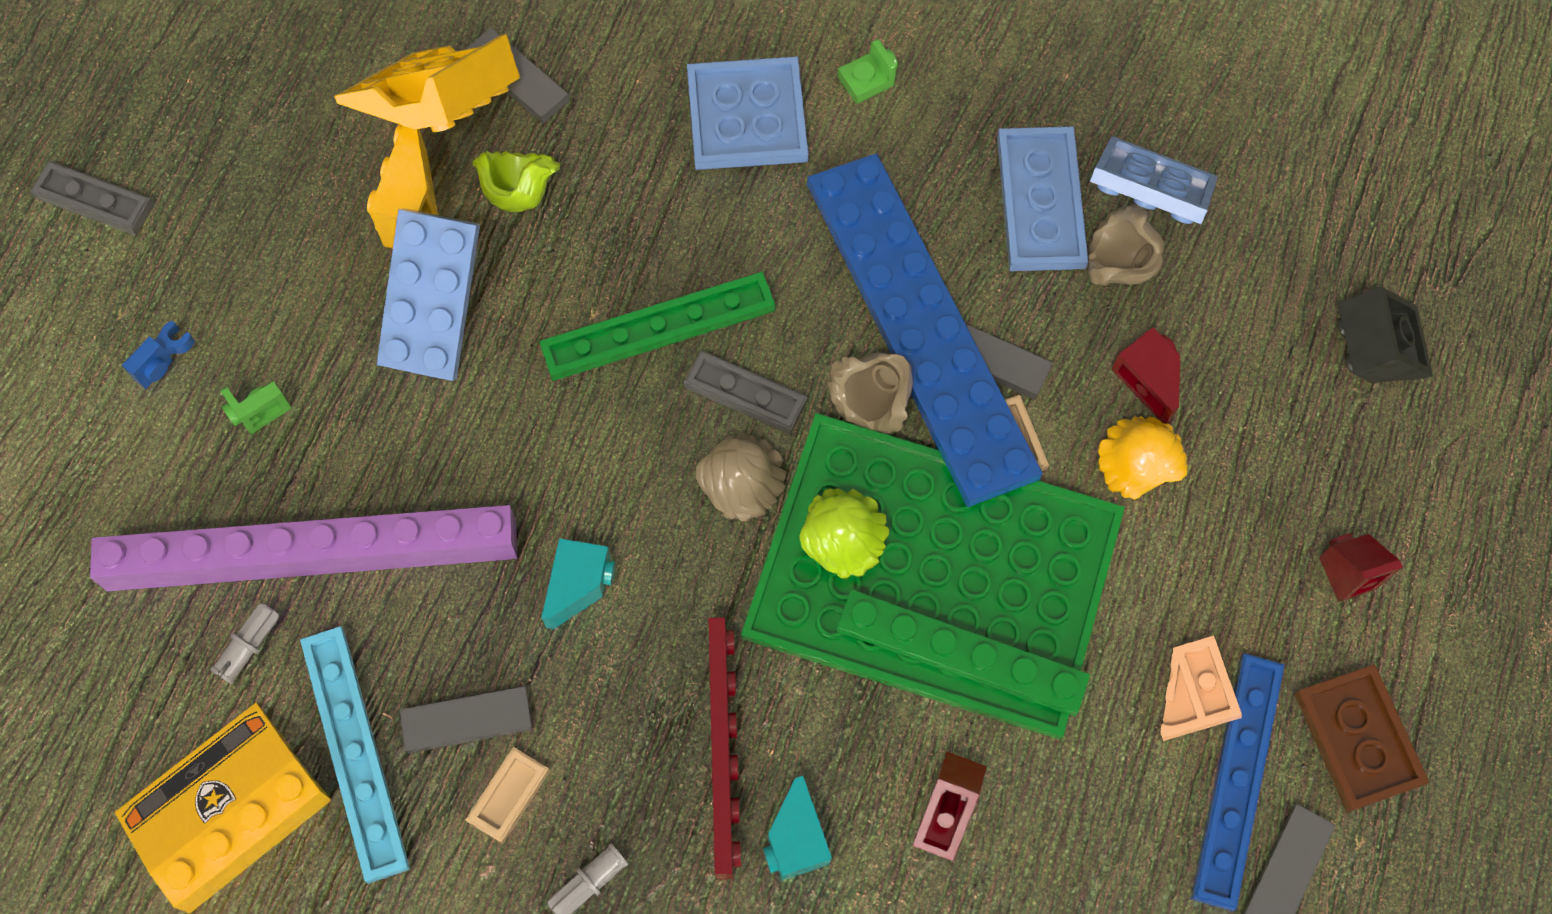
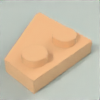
M1210 636L1174 647L1170 666V679L1166 692L1164 718L1160 731L1163 741L1242 718L1215 637Z

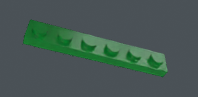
M762 271L539 342L551 379L555 381L775 312V303Z
M851 590L836 631L1074 717L1079 713L1091 675Z

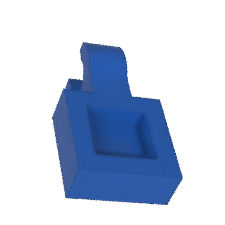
M173 321L166 323L162 327L160 334L155 340L149 336L121 365L131 378L144 389H147L152 382L158 381L165 375L168 366L173 361L170 355L185 353L194 345L195 340L188 332L181 339L172 340L174 335L180 330Z

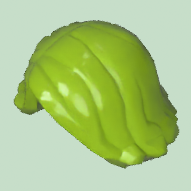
M486 151L473 160V166L476 167L479 175L482 193L494 206L505 212H522L537 207L543 198L549 177L554 172L560 170V164L555 161V158L535 153L524 155L519 152L510 153L505 151L500 153L495 151L491 153Z
M830 488L825 490L822 496L817 495L814 497L813 502L808 506V514L799 538L802 549L808 556L817 561L827 571L836 573L840 578L847 579L850 575L863 576L867 569L873 568L879 563L878 557L883 554V550L886 548L884 541L889 535V528L885 526L886 515L878 513V504L874 499L868 496L864 497L855 489L845 492L841 489L833 490Z

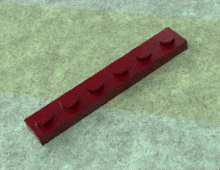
M725 617L708 618L714 864L716 880L733 879L732 868L741 867L740 841H732L731 824H740L739 797L730 798V781L738 780V755H729V738H737L736 712L728 713V697L736 696L735 671H727L726 655H735L734 630H726Z

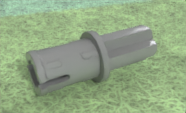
M259 604L239 632L231 634L230 637L233 640L210 670L216 675H220L225 681L233 684L235 678L254 653L257 655L260 653V650L257 648L278 621L279 614L267 605Z
M612 844L608 845V848L581 870L578 867L576 869L578 874L548 899V906L555 914H572L592 895L596 894L598 897L601 894L599 889L629 864Z

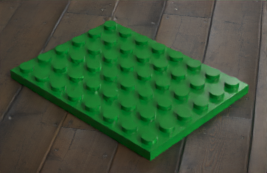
M815 413L741 632V639L1061 740L1066 729L1068 714L836 632L849 593L851 590L1081 671L1125 507L1045 482L1035 481L967 508L939 450ZM827 489H841L845 492L855 489L864 497L868 496L874 499L878 504V513L886 515L885 526L889 528V535L884 541L886 548L883 550V554L878 557L879 563L873 568L867 569L863 576L850 575L847 579L840 578L836 573L827 571L802 549L799 536L806 521L808 506L813 502L814 497L817 495L822 496Z

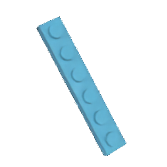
M340 626L300 639L364 880L369 884L410 870L345 631Z

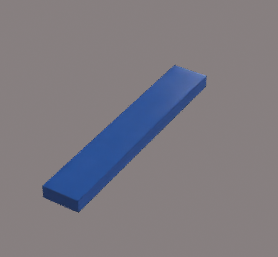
M1245 653L1240 656L1233 691L1242 718L1226 723L1191 900L1232 912L1237 909L1285 664Z

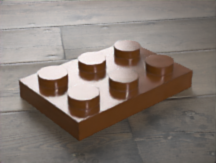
M1375 664L1301 689L1294 694L1347 813L1430 783Z

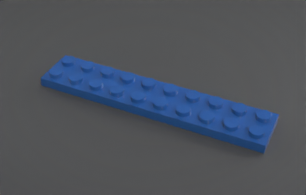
M877 153L808 176L807 186L890 353L904 356L912 366L914 382L911 395L967 508L1040 480L1043 473Z

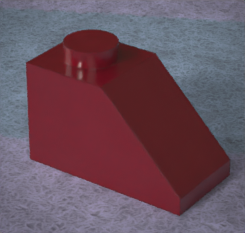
M1152 327L1118 354L1111 370L1163 424H1168L1179 408L1180 354L1169 337L1161 335Z
M1352 533L1339 536L1329 542L1330 547L1319 557L1338 602L1377 590L1403 568L1400 559L1369 534L1354 538Z
M946 751L913 842L914 847L951 861L954 860L980 795L987 766Z

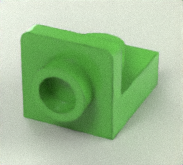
M877 39L871 42L869 54L838 68L837 77L855 104H858L894 86L896 69L898 68L897 59L894 53L889 48L885 49L880 40Z
M274 381L267 386L254 389L240 403L228 387L220 391L228 402L222 406L228 418L235 427L243 423L250 434H253L292 409Z

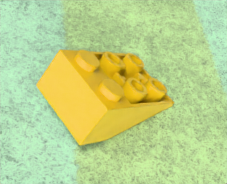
M398 124L394 133L392 153L390 157L387 156L383 160L379 186L377 190H372L367 202V211L371 215L375 230L378 232L383 246L393 249L398 209L405 208L438 215L428 153L420 129H412Z

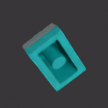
M559 538L541 617L546 628H557L601 599L605 585H612L616 561H611L607 546Z
M803 776L794 779L768 833L769 846L762 848L770 873L778 871L781 881L830 865L832 860Z

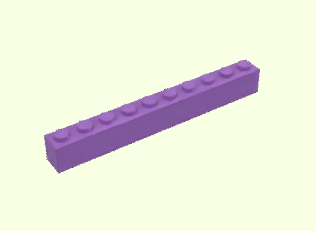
M505 505L92 538L90 578L106 591L518 559L516 519L511 506Z

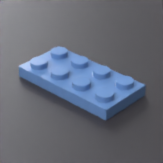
M1074 127L999 129L997 143L1009 271L1086 269L1088 255Z
M405 208L398 209L377 365L450 381L457 379L480 224Z

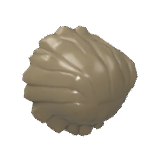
M1131 203L1128 206L1123 205L1121 208L1111 211L1106 220L1099 223L1098 229L1093 233V240L1088 247L1087 265L1089 268L1087 274L1093 284L1106 286L1108 283L1141 284L1151 279L1162 268L1164 241L1147 221L1149 213L1145 208L1135 203Z
M878 352L869 353L859 359L854 356H845L842 358V361L838 360L832 364L830 371L831 381L827 383L834 407L843 416L845 422L887 435L902 429L903 421L909 415L905 409L908 405L914 382L912 366L904 356Z
M738 433L735 438L731 435L727 436L725 440H722L709 450L707 455L697 464L695 478L714 507L723 512L726 519L732 520L737 518L740 521L747 522L752 517L758 518L765 515L766 509L771 508L777 502L776 497L783 493L786 487L783 482L786 479L787 473L781 469L783 463L781 454L773 450L772 446L765 439L758 441L752 435Z

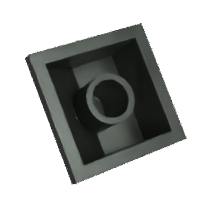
M1382 286L1338 303L1341 315L1338 318V326L1342 335L1346 338L1348 347L1346 362L1353 375L1371 383L1425 379L1433 376L1416 304Z

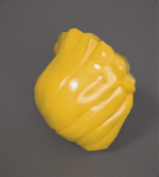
M1134 416L1131 420L1117 421V426L1114 425L1107 429L1108 438L1101 440L1098 445V454L1100 456L1098 460L1099 471L1104 472V481L1108 484V489L1111 492H1120L1124 498L1130 497L1136 500L1164 482L1180 481L1187 476V456L1183 451L1180 436L1174 434L1173 426L1163 424L1154 417L1144 419L1142 416Z

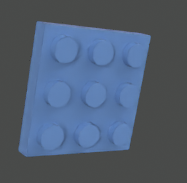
M798 57L687 64L695 170L808 162Z
M1112 136L1095 167L1090 182L1097 184V188L1104 193L1110 195H1119L1121 193L1134 198V202L1143 208L1154 210L1157 207L1171 213V217L1179 222L1192 224L1194 221L1202 224L1218 176Z

